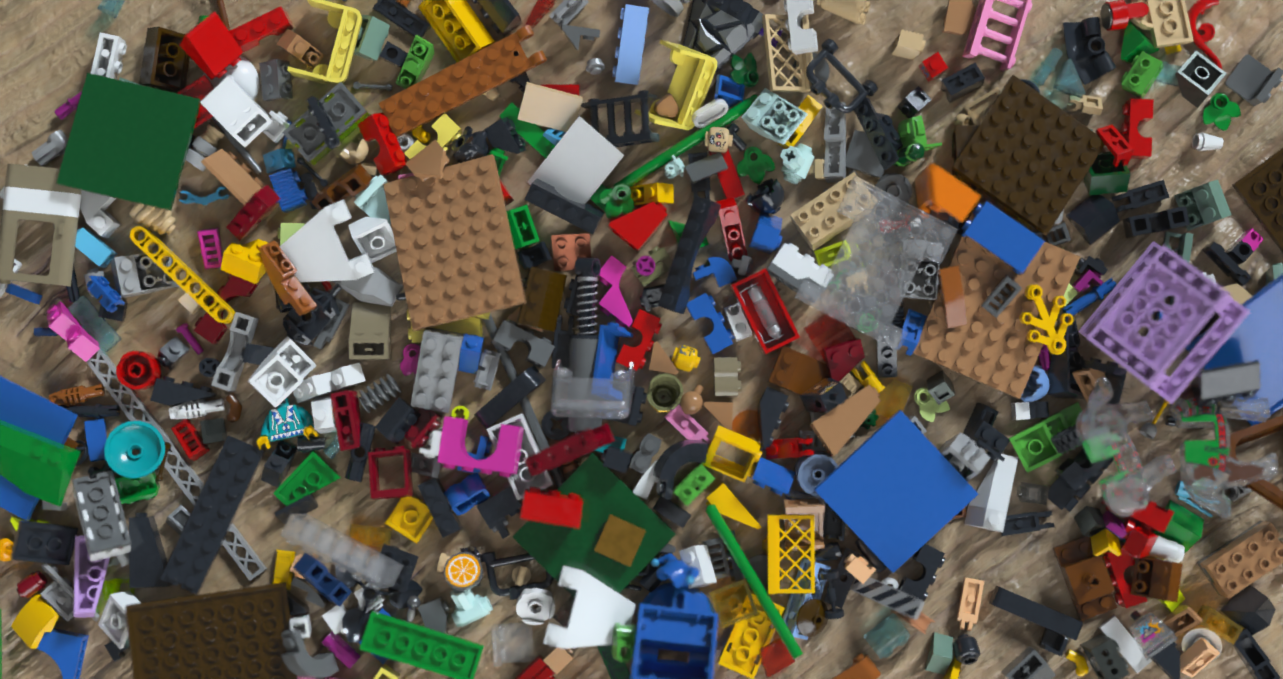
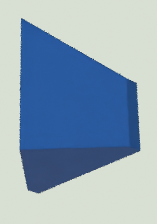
M717 75L714 99H724L728 108L744 101L745 86L743 84L735 83L732 78Z

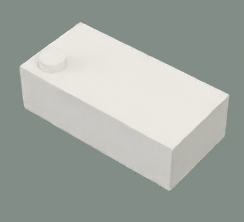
M519 414L487 429L496 450L501 424L524 428L517 474H511V477H507L517 500L524 499L525 488L529 489L530 486L539 487L542 491L555 485L548 470L533 477L529 473L524 459L540 452L524 414Z

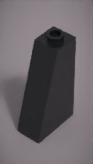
M135 513V517L129 518V536L131 540L129 552L130 588L172 586L173 584L161 580L168 561L154 516H147V513Z

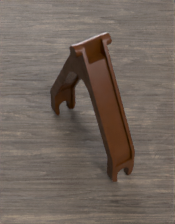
M1283 415L1226 435L1227 447H1229L1226 461L1242 465L1236 457L1235 448L1283 430ZM1223 439L1220 441L1222 446L1225 444ZM1221 459L1220 463L1223 465L1225 461ZM1226 468V474L1230 475L1231 470ZM1259 475L1249 480H1238V482L1283 510V490Z

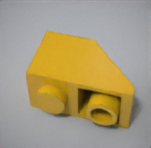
M651 183L630 187V198L633 200L634 206H645L651 202L655 204L659 202L662 205L674 203L673 184Z

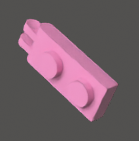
M679 404L665 415L664 418L687 440H705L710 445L711 440L707 437L709 433L690 415H686Z

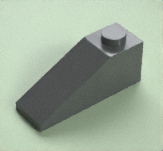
M441 596L418 606L425 627L447 634L448 611L450 608L446 599L443 600Z

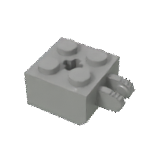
M961 432L946 441L939 449V452L966 481L977 476L990 459L984 449L977 447L973 440Z

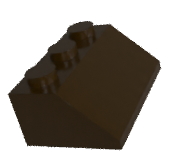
M162 27L147 28L139 80L140 85L176 92L185 88L190 57L179 45L187 34Z
M529 267L524 288L526 303L520 306L517 323L555 331L567 275Z

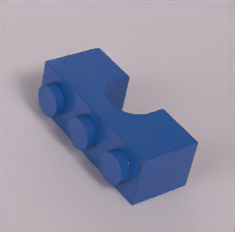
M704 293L689 301L686 307L694 321L700 318H708L712 321L713 331L704 337V340L713 355L732 345V340L735 338L730 329H725L723 325L725 319L721 312H716L714 308L716 303L713 297Z

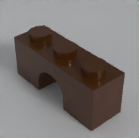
M358 164L318 192L312 203L320 212L326 206L343 199L345 200L350 195L353 197L369 185L372 177L361 164Z

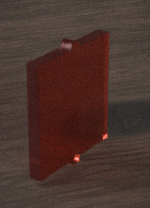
M781 638L759 649L762 660L761 665L764 667L766 677L774 675L795 662Z

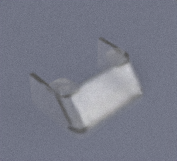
M557 360L552 382V414L570 417H627L630 413L635 389L634 362H630L628 372L618 370L611 375V379L574 378L570 370L562 368L561 360Z

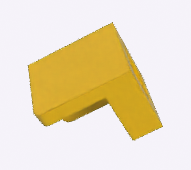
M1104 529L1091 537L1093 554L1095 556H1099L1108 550L1116 556L1121 555L1119 537L1108 529Z

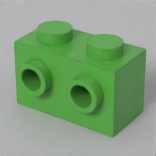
M1142 51L1140 56L1137 55L1133 59L1131 70L1125 72L1121 79L1122 89L1140 99L1145 97L1164 67L1162 61Z

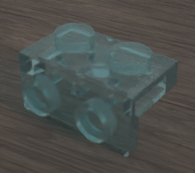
M893 613L863 637L881 659L891 655L893 649L898 645H904L911 635Z

